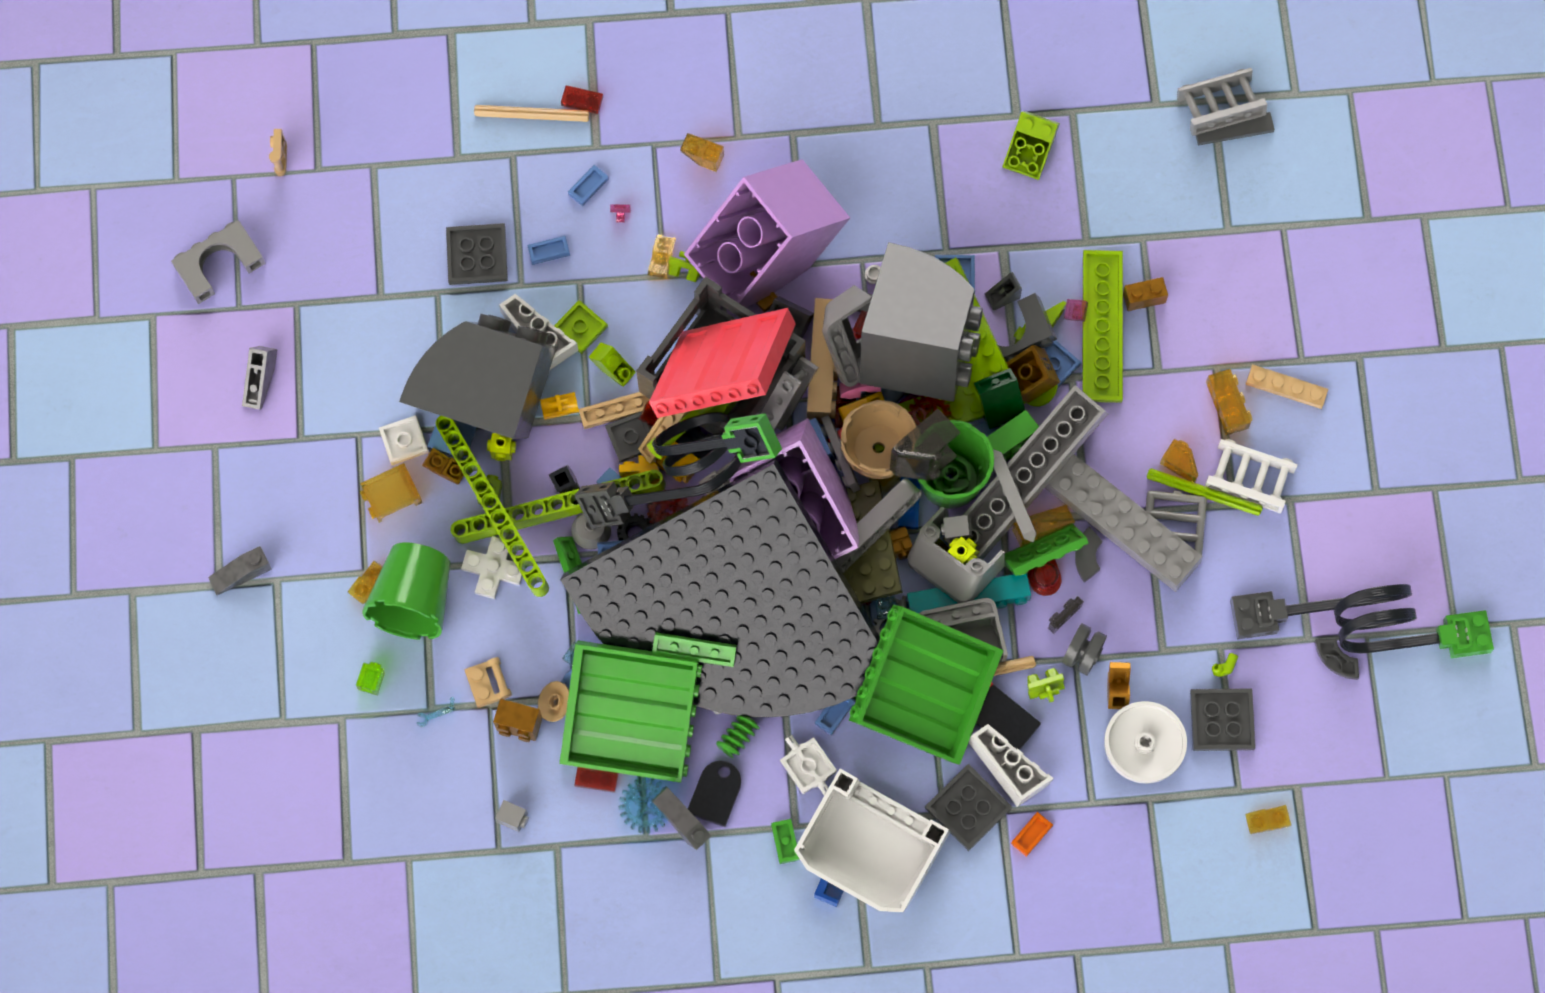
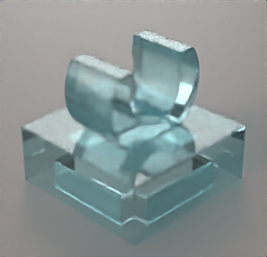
M895 596L875 600L878 620L887 619L889 610L893 605H896Z

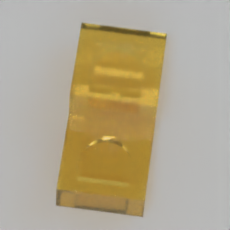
M656 235L648 275L667 279L670 265L668 260L670 256H673L676 238Z

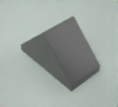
M1011 272L984 294L992 309L997 310L1020 299L1022 288L1014 273Z

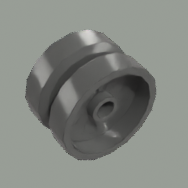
M1081 623L1066 651L1062 663L1073 667L1078 658H1081L1078 671L1088 676L1102 653V647L1107 635L1098 631L1093 635L1091 641H1088L1091 627Z

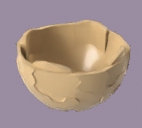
M884 400L869 402L851 411L843 420L841 452L846 462L859 474L873 479H886L901 473L911 464L915 444L920 438L919 428L908 411L897 403ZM877 444L882 445L884 451L882 453H875L873 447Z

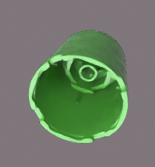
M947 420L936 423L925 430L915 444L912 461L915 475L927 499L939 507L955 509L968 504L988 482L993 471L994 453L986 435L973 427L972 424L959 420ZM952 474V477L954 478L949 479L948 475Z
M403 542L393 545L363 607L362 614L364 618L374 621L375 627L399 637L420 640L421 636H428L427 638L429 639L439 637L443 629L450 560L440 551L422 544Z

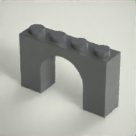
M1036 293L1017 301L1025 319L1026 328L1023 337L1016 344L999 346L1006 362L1032 345L1045 348L1057 340L1042 301Z

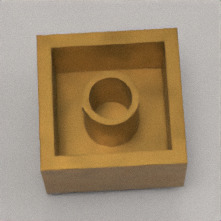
M1036 345L1030 346L1006 362L1017 378L1022 400L1030 403L1060 383L1046 350Z
M500 699L493 723L500 735L506 737L514 735L518 736V739L521 741L530 742V740L536 741L543 718L540 709Z

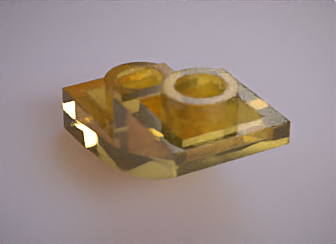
M373 561L362 577L359 576L348 590V593L360 603L365 604L383 566Z
M1286 805L1245 814L1250 834L1292 826Z

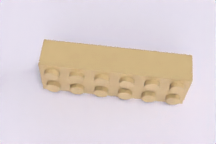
M815 298L810 362L819 368L808 388L807 418L809 420L816 418L820 424L824 425L821 418L829 415L831 419H835L836 401L833 400H836L837 382L834 381H838V374L822 332L825 308L833 299Z

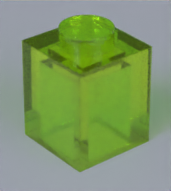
M375 662L363 663L356 683L358 690L378 696L385 675L381 665Z

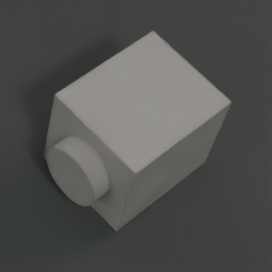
M962 515L943 518L944 523L941 524V531L946 539L953 540L961 536L964 538L973 537L970 516Z
M503 800L495 820L497 823L519 832L521 827L525 828L529 817L527 816L526 809Z

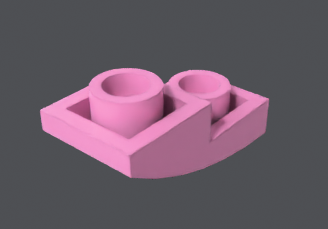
M842 382L839 383L840 398H860L861 391L869 393L881 392L879 387L863 385L860 382L852 387H848Z

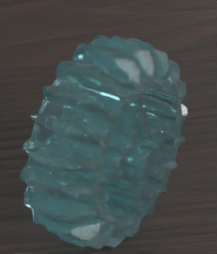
M642 778L643 784H639V781L636 779L634 780L635 787L629 783L627 786L630 791L623 790L622 794L626 797L619 798V801L624 803L618 806L619 810L624 811L620 816L621 818L627 817L624 823L628 825L632 822L630 827L632 830L639 826V833H642L643 827L646 828L647 833H650V827H653L655 832L658 831L657 824L665 827L663 819L668 820L651 800L667 786L660 789L662 782L659 781L654 785V778L650 779V783H647L646 778ZM640 791H651L647 794V796L644 797L635 795ZM631 800L639 807L636 817L629 810ZM647 802H649L650 808L646 807L645 809H643V805L641 803L646 804ZM648 814H652L654 816L657 815V817L652 820H641Z

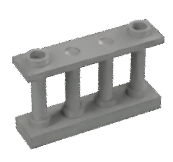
M1252 68L1240 69L1234 73L1178 88L1177 101L1186 100L1193 115V119L1190 122L1192 136L1266 115L1267 102L1265 98L1256 100L1249 84L1252 81ZM1241 85L1249 103L1238 105L1231 87ZM1223 90L1230 108L1219 110L1212 94L1213 92ZM1205 95L1212 113L1201 115L1194 100L1195 97Z
M803 356L798 360L791 374L786 371L782 374L761 413H766L774 431L776 428L781 431L785 428L819 368Z

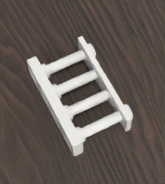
M1221 439L1218 449L1223 450L1216 474L1208 476L1205 487L1262 505L1265 509L1281 514L1286 501L1282 500L1280 496L1288 472L1294 474L1298 464H1295L1288 458L1280 459L1238 445L1231 439ZM1231 453L1242 456L1235 481L1232 483L1225 481L1223 478ZM1250 459L1261 463L1254 487L1251 489L1243 487L1242 484ZM1269 466L1281 469L1273 494L1271 495L1264 494L1261 490Z

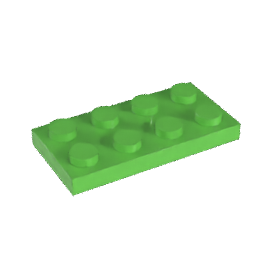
M1072 523L1036 539L1034 543L1029 542L1005 553V566L1015 576L1024 575L1028 570L1042 567L1048 561L1062 558L1066 553L1080 550L1089 543L1087 537Z

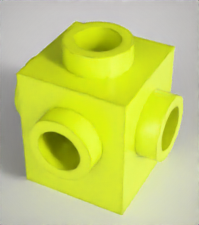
M492 433L491 439L487 441V451H490L491 458L497 461L512 460V453L516 452V441H513L512 438Z
M962 536L955 538L950 543V549L948 550L954 558L964 565L971 559L978 558L977 555L980 553L976 549L978 545L971 538L968 537L966 539ZM964 547L965 552L960 555L958 551Z

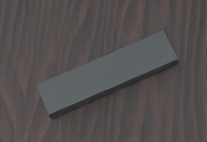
M1267 112L1265 116L1195 136L1199 146L1272 133L1275 129L1271 113Z

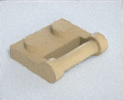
M274 129V135L270 136V146L273 148V151L269 154V159L275 166V174L283 176L286 173L287 142L282 129Z
M499 657L464 669L477 708L512 696L504 680ZM491 668L500 690L497 694H494L486 671Z

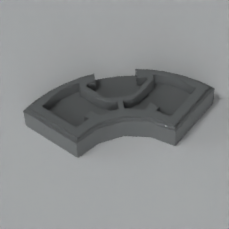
M1090 526L1083 533L1087 537L1089 544L1084 545L1075 552V565L1084 583L1100 571V567L1096 562V551L1103 541Z
M1336 639L1315 640L1317 653L1328 669L1347 679H1359L1358 658L1349 657L1344 654L1338 647Z

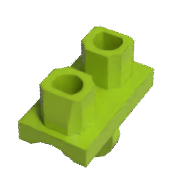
M679 252V257L685 258V260L672 256L669 257V275L679 277L682 267L689 269L686 280L697 281L700 274L686 258L685 252Z
M1052 668L1045 672V679L1039 680L1037 674L1029 675L1027 677V688L1030 700L1039 697L1040 700L1047 698L1049 703L1054 702L1053 695L1060 694L1059 690L1065 689L1063 674H1059L1055 668Z

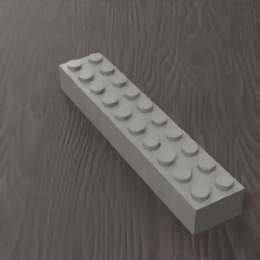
M1076 385L1007 463L1026 509L1108 415L1102 407ZM997 476L964 513V515L971 517L973 537L969 538L978 545L976 549L980 553L977 557L982 560L1016 522ZM945 537L943 538L949 545L953 541L948 540ZM964 547L958 551L960 554L965 552Z
M1075 454L1045 487L1175 592L1202 561L1203 556Z

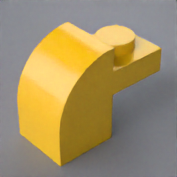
M638 455L639 463L633 461L623 462V464L619 465V474L623 478L650 470L659 471L655 462L650 464L644 456ZM654 479L651 484H657L660 479Z

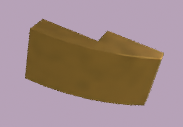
M435 448L431 449L422 464L428 470L459 485L464 476L454 458L447 457Z

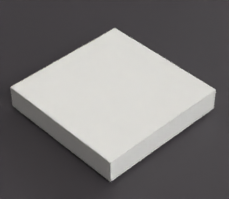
M417 415L379 427L391 466L429 453Z

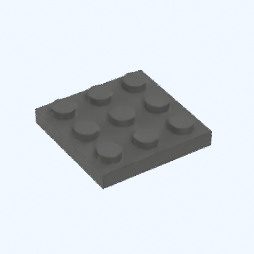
M505 223L446 227L449 285L508 281Z
M1252 688L1190 690L1193 751L1255 750Z
M968 764L925 806V809L942 826L949 829L950 834L969 851L1012 809V806Z

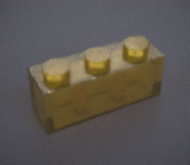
M1231 369L1208 375L1206 384L1226 436L1249 429L1252 415L1245 408L1243 393L1238 390L1237 376L1232 374Z

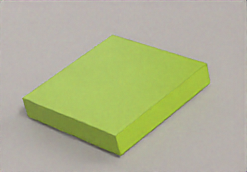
M578 300L554 326L563 331L567 337L573 339L577 343L578 352L583 354L607 329L608 324Z

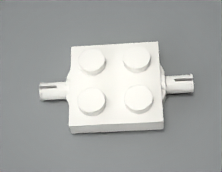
M790 735L785 741H787L792 750L788 755L780 759L781 764L802 794L818 787L825 796L828 790L825 781L837 772L836 768L814 737L806 743L798 744L793 735Z

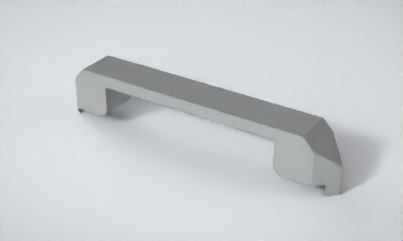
M993 449V467L1024 539L1034 543L1037 535L1036 530L1030 520L1003 453Z

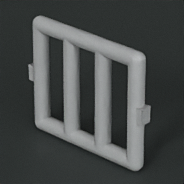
M1175 490L1173 493L1148 491L1145 511L1155 519L1197 523L1196 534L1173 533L1183 541L1195 542L1194 550L1202 555L1207 498L1198 495L1181 494L1182 491ZM1154 499L1199 504L1198 515L1153 510Z

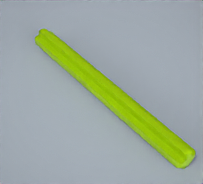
M1152 468L1147 473V479L1194 495L1204 496L1209 500L1257 516L1261 514L1263 508L1262 505Z

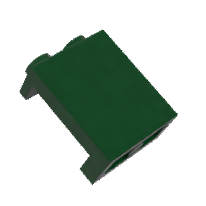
M1011 368L974 382V387L979 395L984 412L983 418L989 429L1007 423L1025 411L1019 384Z

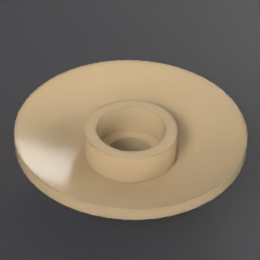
M558 681L551 682L540 693L538 709H540L542 718L546 721L556 722L566 715L569 689L564 683Z

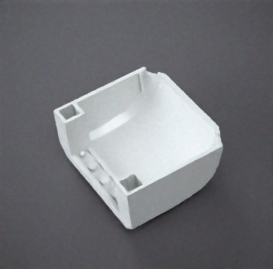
M839 769L794 851L808 871L879 911L904 912L927 875L950 831L937 822L929 821L865 785L855 776Z

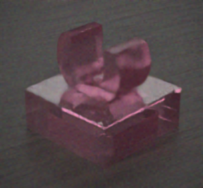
M610 204V212L616 213V222H625V213H631V205Z
M1067 299L1064 318L1071 321L1085 322L1088 302L1085 300Z

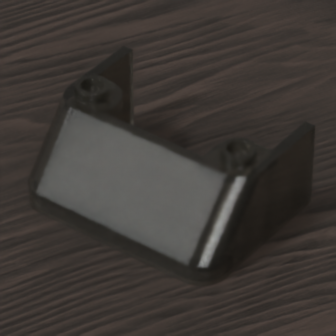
M937 409L891 450L890 470L895 476L935 480L942 473L941 470L957 457L948 444L961 432Z

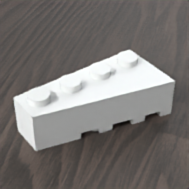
M514 294L499 304L501 314L506 320L511 321L510 326L516 333L518 326L530 327L549 333L546 344L557 347L550 370L578 352L577 343L573 339L567 337L559 328L557 329L548 319L537 313L533 307L518 295Z
M989 724L970 737L968 743L1016 807L1043 790L1054 779L1049 774L1043 772L1035 762H1031L1025 757L1024 753L1018 748L1016 749L1008 743V740Z

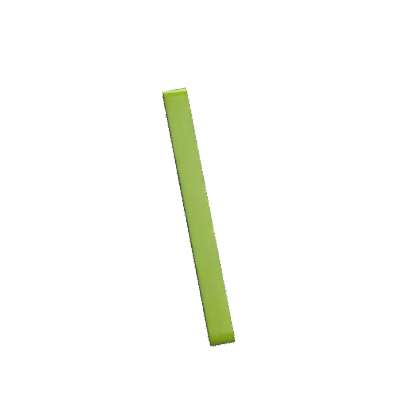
M439 416L435 423L439 433L534 596H545L549 591V585L455 422L453 419ZM450 424L448 428L443 429L445 425ZM459 440L457 444H452L453 441ZM468 455L465 460H461L463 456ZM473 471H477L475 475L470 476ZM481 487H486L484 491L479 492ZM496 502L493 507H488L490 503ZM505 518L502 523H497L499 519ZM514 534L512 539H506L508 535ZM519 550H524L521 555H515ZM533 566L532 570L525 572L527 567ZM542 582L540 587L534 588L536 583Z
M650 470L607 481H614L617 488L628 486L632 495L663 491L666 487V482L658 470ZM654 479H660L657 484H651ZM640 484L638 489H631L633 485ZM579 489L505 508L517 530L583 513L579 504H573L577 500L575 494ZM557 504H563L560 509H554ZM538 509H543L541 514L535 515ZM486 513L457 520L450 528L455 540L461 544L498 535ZM524 514L520 520H515L517 515ZM480 524H485L483 529L477 530ZM465 529L462 535H457L459 530Z

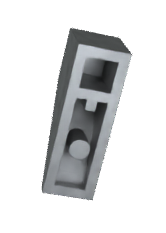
M263 346L249 348L242 406L262 409L275 370L277 349Z
M261 546L240 555L208 578L218 596L272 569Z
M668 787L651 800L686 843L697 850L711 837L699 820Z

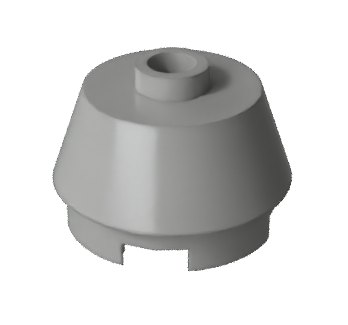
M582 513L574 520L571 533L574 541L580 547L592 550L598 548L597 542H607L609 540L611 526L591 529L584 513Z

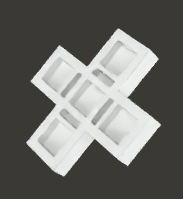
M491 537L487 554L471 550L466 551L461 569L480 575L475 589V594L495 599L500 580L516 585L521 583L522 574L515 562L507 560L509 552L501 538Z

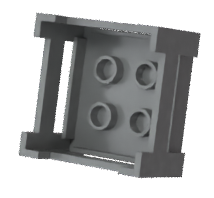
M705 276L694 291V299L654 354L651 357L647 356L637 369L639 392L651 399L672 352L656 374L654 370L695 314L697 317L688 330L735 320L734 317L723 311V307L740 318L757 314L722 293V287ZM792 332L766 395L738 401L727 414L731 419L762 413L782 374L785 371L791 374L798 360L802 356L805 358V340ZM714 422L701 425V427L711 434L724 433V427L727 423Z

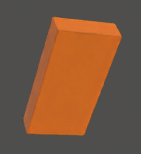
M1037 812L1013 839L1011 844L1027 857L1053 827V824Z

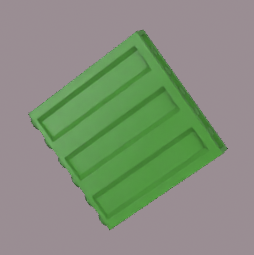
M893 605L887 614L886 625L880 632V640L873 651L871 664L865 671V679L858 690L856 703L850 710L849 721L948 762L960 765L1004 650L905 607Z
M578 640L574 650L559 764L681 783L683 777H687L688 765L685 764L686 757H690L691 745H688V739L693 736L694 725L690 724L691 717L696 715L697 705H693L694 697H698L700 685H696L697 677H701L702 665H699V662L695 660L652 654V651Z

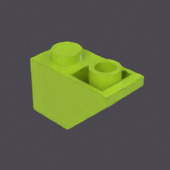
M600 343L589 356L590 360L602 372L623 387L636 373L615 348L610 345Z

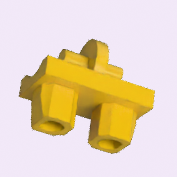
M575 392L540 399L544 420L579 412Z

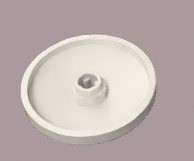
M1141 701L1123 707L1112 717L1105 732L1104 747L1110 764L1120 775L1137 783H1155L1168 778L1179 768L1186 754L1187 736L1182 722L1174 712L1161 704Z

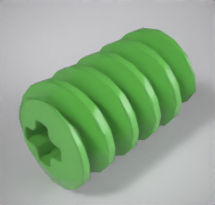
M737 715V722L731 723L733 729L727 728L726 732L728 735L723 734L721 736L722 741L716 742L717 747L731 758H734L733 754L740 755L738 747L745 749L743 741L750 742L747 737L748 734L755 736L752 729H760L758 724L748 716Z

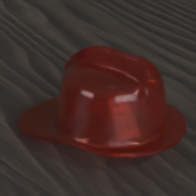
M1055 559L1048 561L1042 567H1035L1027 572L1032 589L1039 595L1050 596L1056 593L1061 586V574Z

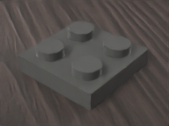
M642 411L605 425L620 463L642 455L638 448L650 432Z

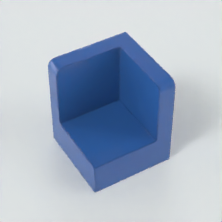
M821 878L814 893V898L837 907L844 890Z

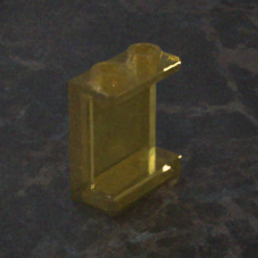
M404 463L360 483L363 490L359 492L364 502L369 501L371 505L368 510L372 519L377 518L379 523L382 522L383 517L413 503L415 506L423 503Z

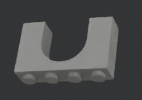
M239 220L227 224L223 230L212 233L208 236V239L195 243L191 249L177 254L171 260L174 268L198 304L215 295L211 285L203 275V264L210 254L220 250L230 251L239 258L248 273L266 264Z

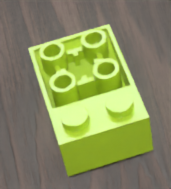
M1022 111L1002 167L1039 180L1060 123Z

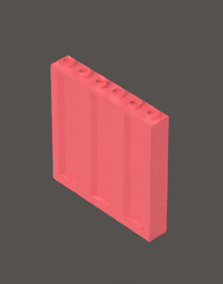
M784 308L683 331L649 401L656 417L660 418L766 395L796 325L789 309Z

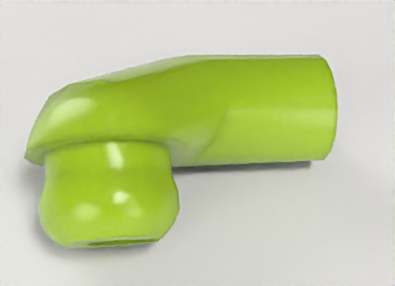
M1229 653L1225 663H1216L1212 666L1213 674L1217 677L1231 674L1238 656Z

